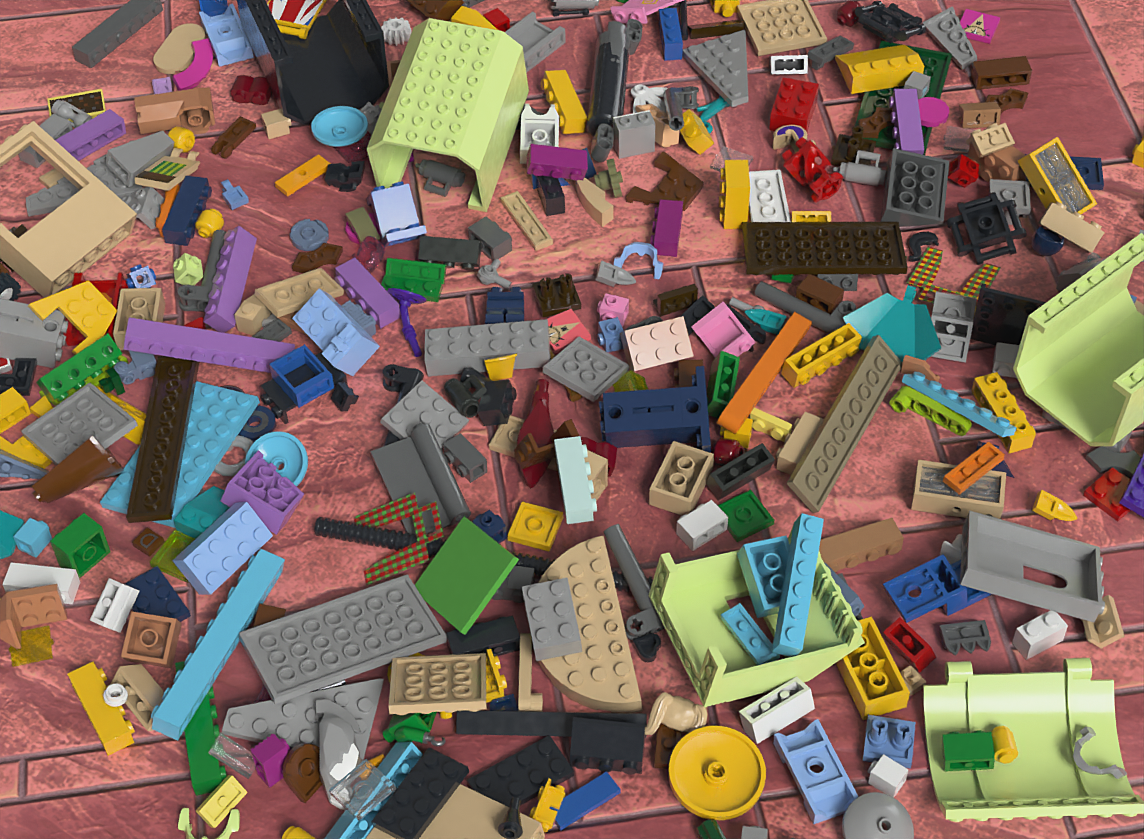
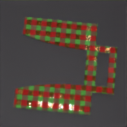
M414 492L354 517V522L357 526L362 524L363 527L368 525L371 528L372 526L379 527L412 516L418 541L392 553L364 571L366 585L429 561L426 544L444 537L436 501L418 508ZM431 509L437 534L427 537L422 512Z

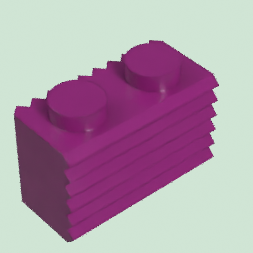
M271 734L266 740L263 739V742H259V745H255V748H251L257 775L269 788L284 778L283 763L290 749L287 742L282 737L278 739L275 734Z

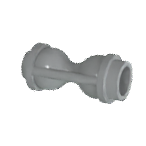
M57 100L51 109L52 113L66 120H73L71 125L74 128L92 119V116L64 100Z

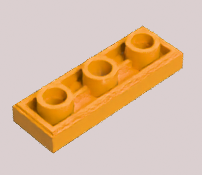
M318 154L277 180L275 187L288 197L325 173L328 164L331 163Z

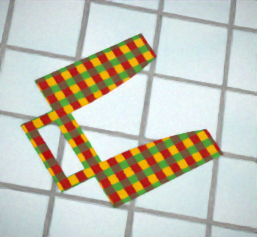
M928 246L907 283L924 288L918 299L934 303V299L926 297L929 291L975 297L978 301L981 285L986 284V288H990L1001 267L986 263L970 278L961 293L932 285L941 264L943 250Z

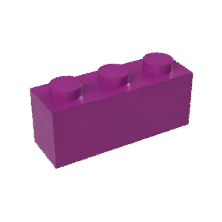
M530 144L527 152V174L584 180L588 170L587 150Z
M660 200L659 207H655L654 219H657V221H653L652 233H655V235H651L650 244L657 249V255L677 257L683 216V201Z

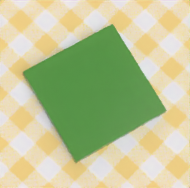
M464 516L416 582L415 587L432 608L458 631L466 635L519 559Z

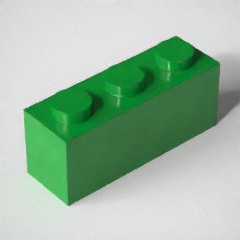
M720 351L712 362L706 393L708 415L719 419L726 406L734 397L740 357Z

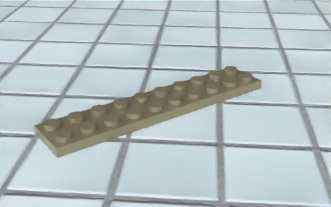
M879 335L872 337L787 481V485L812 513L820 511L902 367L903 363Z

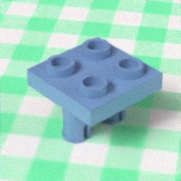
M868 715L863 761H879L884 754L903 767L911 768L916 722Z

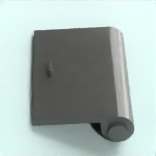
M419 423L413 427L410 437L371 451L372 458L392 501L415 492L418 508L435 502V505L438 506L437 513L440 515L438 518L441 521L440 527L442 529L459 523L464 516L468 518L471 515L470 509L429 424ZM432 510L422 512L420 520L423 519L424 522L421 524L422 528L425 527L423 535L436 532ZM410 512V517L405 518V515L401 516V522L409 535L412 533L416 534L415 530H417V526L414 527L416 521L412 517L414 512Z

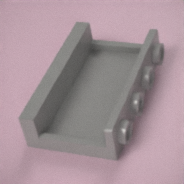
M531 12L504 32L523 46L526 73L566 43L565 28L559 26L552 30L536 20L535 12Z

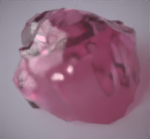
M367 236L361 242L357 253H353L352 256L371 274L381 263L386 248L375 237Z

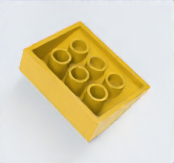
M906 45L835 56V60L851 94L904 86L913 71L921 74L924 71V64L919 54Z

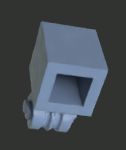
M129 350L131 363L127 364V362L121 361L114 366L122 383L128 385L133 383L135 379L139 378V380L154 376L156 360L153 354Z

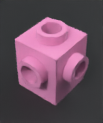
M605 294L603 301H599L597 312L600 313V321L618 317L623 327L629 313V299Z

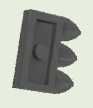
M985 620L946 624L939 627L944 649H948L955 656L961 647L972 654L975 646H979L986 652L991 646V638Z

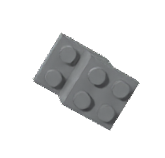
M936 291L931 320L942 349L931 357L966 363L977 298Z

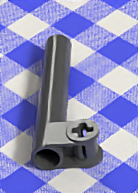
M671 87L665 90L663 94L669 127L672 130L678 131L684 126L682 108L695 109L699 107L697 103L698 87Z
M216 230L213 233L201 286L182 285L178 288V296L180 297L179 307L183 311L205 312L209 302V293L213 286L212 281L217 271L216 265L221 256L220 250L224 245L226 231Z
M763 281L757 285L755 295L790 314L797 312L811 320V325L828 334L846 325L843 317L856 310V305L853 302L843 301L830 315Z
M616 524L607 528L603 533L641 611L632 615L627 620L624 626L627 638L634 640L665 629L649 597L651 586L620 525ZM632 624L634 627L638 626L639 630L631 629Z

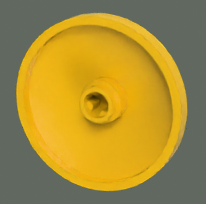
M706 726L688 733L675 746L669 762L668 777L675 797L687 810L706 819L728 820L743 815L759 800L765 785L766 767L759 749L747 736L737 730L724 726Z

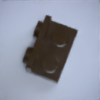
M694 283L657 295V299L653 300V305L660 317L687 309L697 301L698 288Z

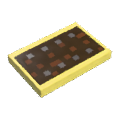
M102 89L47 98L50 116L54 114L51 112V109L57 100H64L92 116V119L106 111Z

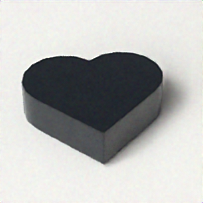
M651 633L634 639L632 645L640 659L649 663L656 659L657 651L661 648V638L657 634Z

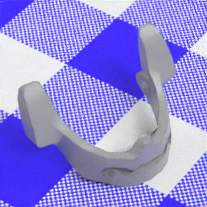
M1084 727L1080 730L1082 738L1075 743L1073 754L1074 761L1080 769L1095 775L1113 774L1116 779L1127 775L1123 768L1116 765L1105 769L1089 766L1081 757L1080 751L1084 743L1096 736V733L1091 727Z

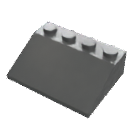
M893 148L887 161L880 222H899L900 227L943 224L949 160Z

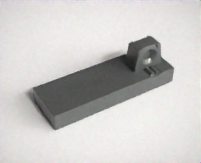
M840 35L810 50L808 58L812 60V68L815 70L823 68L824 64L835 59L836 55H842L853 50L854 43Z

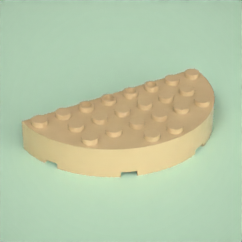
M604 536L595 537L581 542L563 553L550 565L539 583L568 578L582 652L540 660L538 662L543 672L551 680V683L561 693L583 706L594 710L611 711V713L642 712V701Z

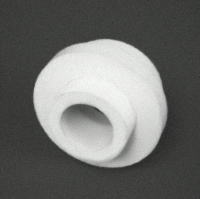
M111 684L104 691L103 698L109 706L117 707L127 701L128 693L122 685Z

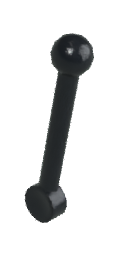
M587 8L572 11L554 9L552 13L555 17L559 16V14L588 15L589 10Z

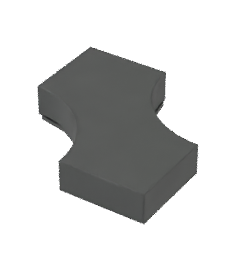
M1101 446L1088 453L1085 459L1100 474L1109 471L1113 467L1118 472L1131 478L1141 457L1134 450L1127 453H1118Z

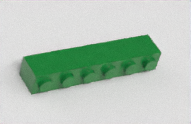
M185 661L175 663L176 674L179 670L183 671ZM213 685L184 730L191 781L196 796L212 793L227 777L225 765L221 766L220 762L221 759H224L223 748L217 742V739L221 738L219 724L215 725L214 719L218 718L216 704L212 705L211 699L215 698Z

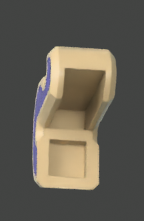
M797 125L779 127L773 133V149L776 150L791 145L796 153L800 150L795 144L796 141L801 137L807 140L808 134L805 129Z

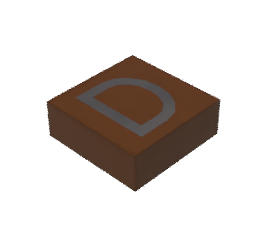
M147 527L132 543L135 548L150 557L165 541L162 536Z

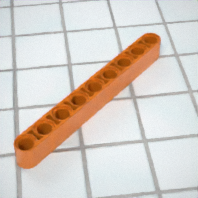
M797 312L792 314L726 406L717 421L718 425L733 434L738 432L783 368L785 359L792 355L812 324L811 320Z

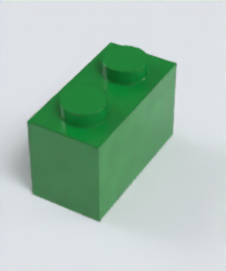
M977 730L972 733L950 732L942 734L945 772L994 769L995 755L992 732Z

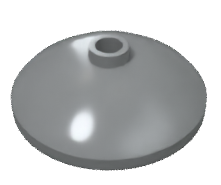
M872 792L856 798L847 807L843 816L842 832L844 839H914L913 823L908 811L898 800L884 793ZM882 822L887 825V831L882 828Z

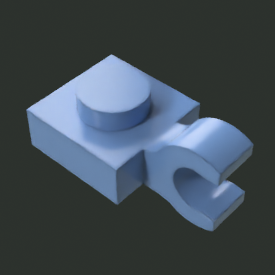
M228 179L221 182V185L224 187L222 189L223 199L231 210L249 203L247 195L240 186L233 187Z

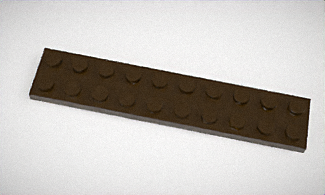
M158 356L126 515L128 523L172 520L200 362L168 356Z

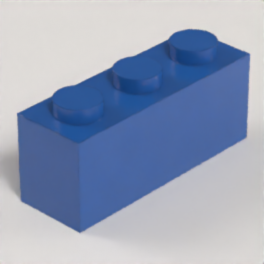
M677 8L659 9L658 26L664 61L682 60L683 41Z

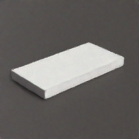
M781 170L750 171V221L791 222Z

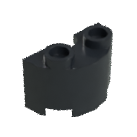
M365 161L352 162L351 166L348 167L342 163L328 164L325 176L326 183L329 186L332 184L334 187L339 188L340 192L355 191L362 182Z

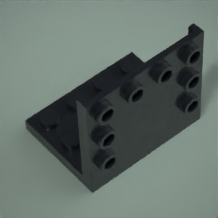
M982 284L970 339L996 345L997 342L1020 345L1028 316L1046 302L986 288V284Z

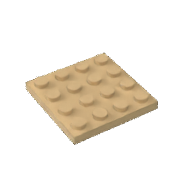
M765 0L737 5L739 17L744 23L746 32L758 56L818 46L827 42V37L808 0Z
M486 653L392 658L389 714H429L442 711L453 713L462 710L476 712L487 709Z

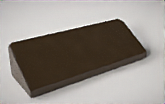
M741 20L688 26L691 39L729 35L744 30V23Z

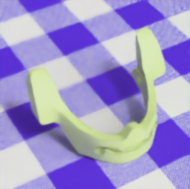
M182 808L178 829L185 832L186 839H195L191 834L192 824H189V808ZM238 809L231 810L225 830L216 839H229L232 832L239 830L240 812Z

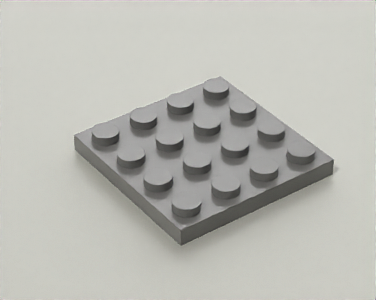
M88 383L21 430V432L30 443L57 466L91 436H95L106 449L138 426L132 416L92 383Z

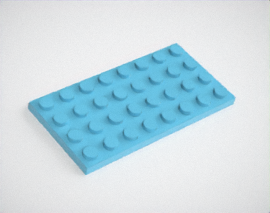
M196 381L172 520L152 522L175 528V517L188 502L196 498L214 471L215 466L223 458L235 437L260 403L258 396ZM140 446L124 467V471L119 474L100 501L102 508L127 514Z

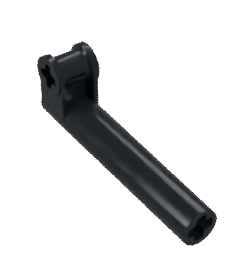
M390 364L383 369V376L385 378L383 386L387 391L399 393L396 401L397 404L423 380L424 374L416 368ZM387 430L382 447L400 441V439L390 430Z

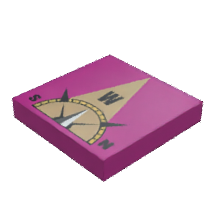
M966 9L960 24L968 39L990 44L999 25L1000 17Z

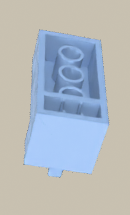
M320 288L292 318L323 351L322 355L335 368L351 376H354L380 347L330 294Z

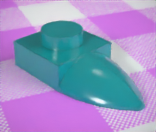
M764 309L745 310V314L752 321L759 324L763 330L776 335L779 334L786 323L787 316Z

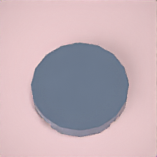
M304 219L297 222L291 228L290 240L293 246L299 250L314 251L323 243H327L329 239L328 227L317 219L315 221Z

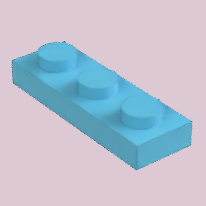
M741 603L721 614L722 621L757 666L776 661L780 658V654L772 652L773 644Z

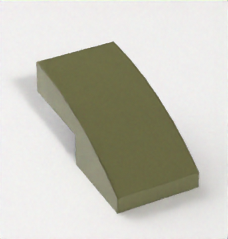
M364 207L345 213L352 231L355 232L361 247L380 240V236Z

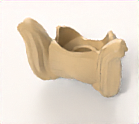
M666 692L661 693L656 698L651 709L649 721L645 727V735L654 734L661 723L668 728L686 732L687 734L698 728L705 727L708 714L707 709L703 705L694 704L691 700L681 696H672Z

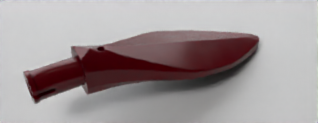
M538 379L536 381V391L533 394L532 405L518 433L517 445L528 433L532 434L538 448L552 444L550 437L554 434V429L549 413V381L546 379ZM551 460L522 469L519 463L525 483L530 489L535 487L540 481Z

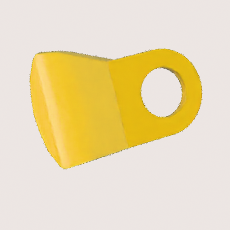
M517 353L484 360L489 378L492 381L512 378Z

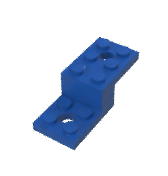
M944 554L883 584L884 590L906 623L940 606L946 615L949 616L992 595L991 593L960 585L961 560L950 565ZM912 590L921 592L918 597H911L908 593Z

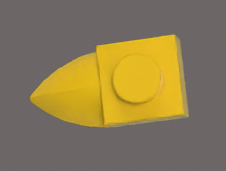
M1044 490L1037 493L1032 511L1049 520L1054 518L1063 521L1077 520L1074 511L1065 502Z

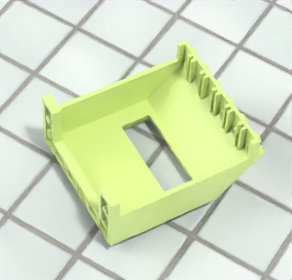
M793 527L788 538L789 544L791 542ZM739 550L680 564L674 563L670 553L660 555L649 597L704 707L775 690L796 676L803 682H808L865 643L861 636L863 632L861 623L856 620L850 604L844 599L839 585L832 578L830 569L824 564L820 552H818L802 651L797 656L789 657L784 655L785 659L758 666L721 619V614L730 609L727 600L750 596L737 556ZM778 614L763 617L773 637L775 635Z

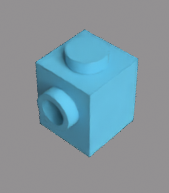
M29 518L13 536L18 549L35 558L52 540L49 526L43 521H36L32 518Z

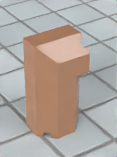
M195 88L134 97L138 125L142 135L170 131L174 127L189 129L194 135L203 134L209 130L211 124L212 126L215 124L210 88Z

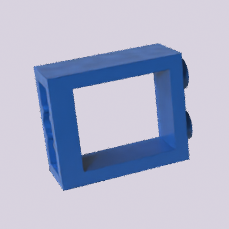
M305 344L269 364L272 378L298 408L334 389L332 374ZM306 363L316 376L294 388L284 375Z

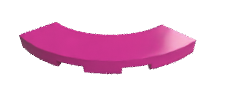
M209 39L192 42L191 47L194 52L192 64L185 71L173 75L172 80L178 91L196 87L209 74L213 61V50Z

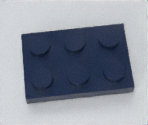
M158 566L125 583V585L139 590L136 601L131 609L132 612L174 618L179 622L191 616L190 611Z

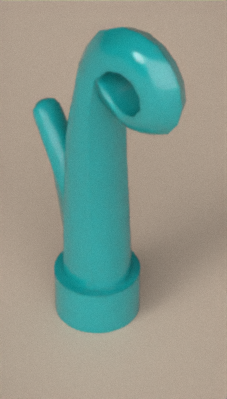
M721 95L713 102L697 108V112L704 111L699 118H701L709 134L713 131V127L707 121L725 107L730 106Z

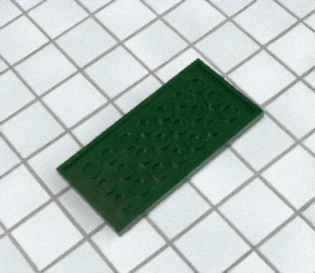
M881 41L879 49L902 44ZM906 45L919 54L924 64L923 74L931 77L929 90L925 97L941 99L952 54ZM904 86L865 92L855 126H858L860 119L872 116L876 112V107L889 108V97L893 95L894 89H904ZM921 125L924 143L923 155H925L933 127ZM894 126L883 128L879 132L878 138L863 139L876 141V147L893 150L896 139H893L892 135Z

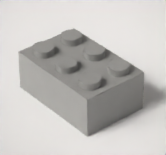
M568 578L522 586L536 661L582 652Z

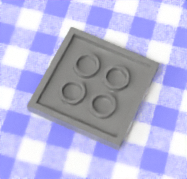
M577 337L543 367V373L594 402L628 372L629 365L583 338Z
M420 381L382 417L380 423L400 440L410 437L415 425L419 423L429 424L442 450L444 448L443 444L449 438L455 437L468 424L469 419L463 416L424 381Z

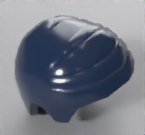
M1040 226L1031 238V245L1037 254L1052 256L1062 249L1064 237L1061 239L1056 233Z

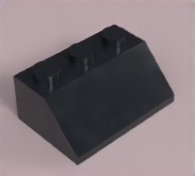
M573 717L570 747V765L572 767L582 770L587 768L599 769L603 772L619 771L629 775L642 774L645 750L644 724Z

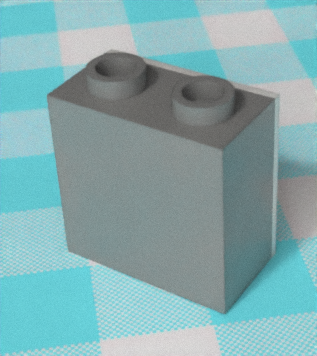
M650 110L613 117V146L619 159L655 152V122Z

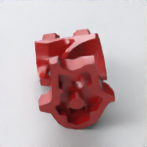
M801 137L795 143L800 149L794 154L789 149L782 154L785 161L783 165L801 185L809 184L810 188L814 191L811 197L815 203L820 200L829 199L839 190L844 177L838 172L828 173L825 168L830 166L831 162L811 140L807 141ZM816 157L822 160L821 164L815 162ZM802 170L805 171V177H804V178H802L801 175H800V172H801ZM819 173L821 176L815 181L814 175Z

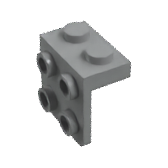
M145 187L122 197L121 200L137 213L136 218L143 221L151 230L156 228V218L160 216V207L165 201L162 195L153 187Z

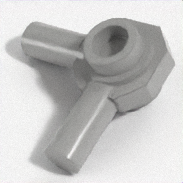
M494 259L490 265L482 266L478 271L477 276L483 284L497 283L507 289L511 286L512 282L498 276L496 270L501 264L499 259Z

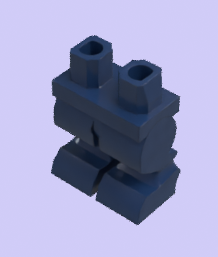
M492 287L491 292H487L485 324L504 323L505 316L506 323L524 321V292L521 291L520 287H512L510 292H502V288Z

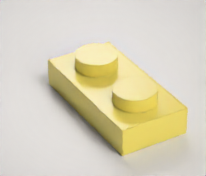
M754 408L750 413V419H753L752 428L770 435L776 440L785 442L788 433L792 431V424L757 408Z
M228 775L196 809V812L211 828H216L248 792L232 775Z

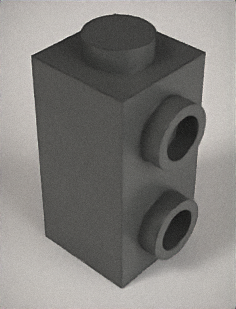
M461 433L449 438L443 444L447 463L452 464L462 478L465 477L471 483L487 473V459Z

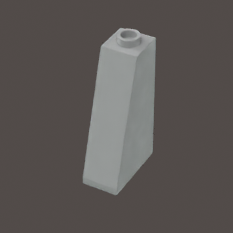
M164 131L154 133L109 149L105 165L129 188L135 184V176L162 157L171 156L174 141Z

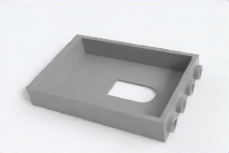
M969 511L962 527L960 585L1090 622H1095L1098 614L1101 615L1105 608V601H1102L1104 586H1102L1104 572L1101 571L1103 557H1100V547ZM1023 566L1058 575L1065 580L1067 586L1065 588H1056L1024 579Z

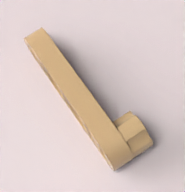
M520 634L519 711H543V694L531 693V634Z

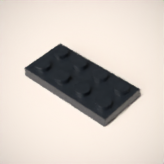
M549 735L467 779V785L471 790L507 807H510L511 799L517 797L521 801V806L537 797L541 786L545 787L548 779H551V786L555 787L575 775L573 768Z
M428 748L371 821L373 827L396 839H419L469 773L468 766L432 748Z

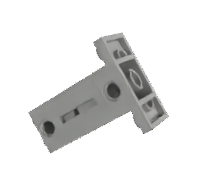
M0 298V357L9 358L10 360H15L16 358H36L37 365L55 368L56 361H61L62 345L65 346L66 336L63 333L67 331L68 321H65V316L60 311L55 310L42 321L28 307L29 304Z

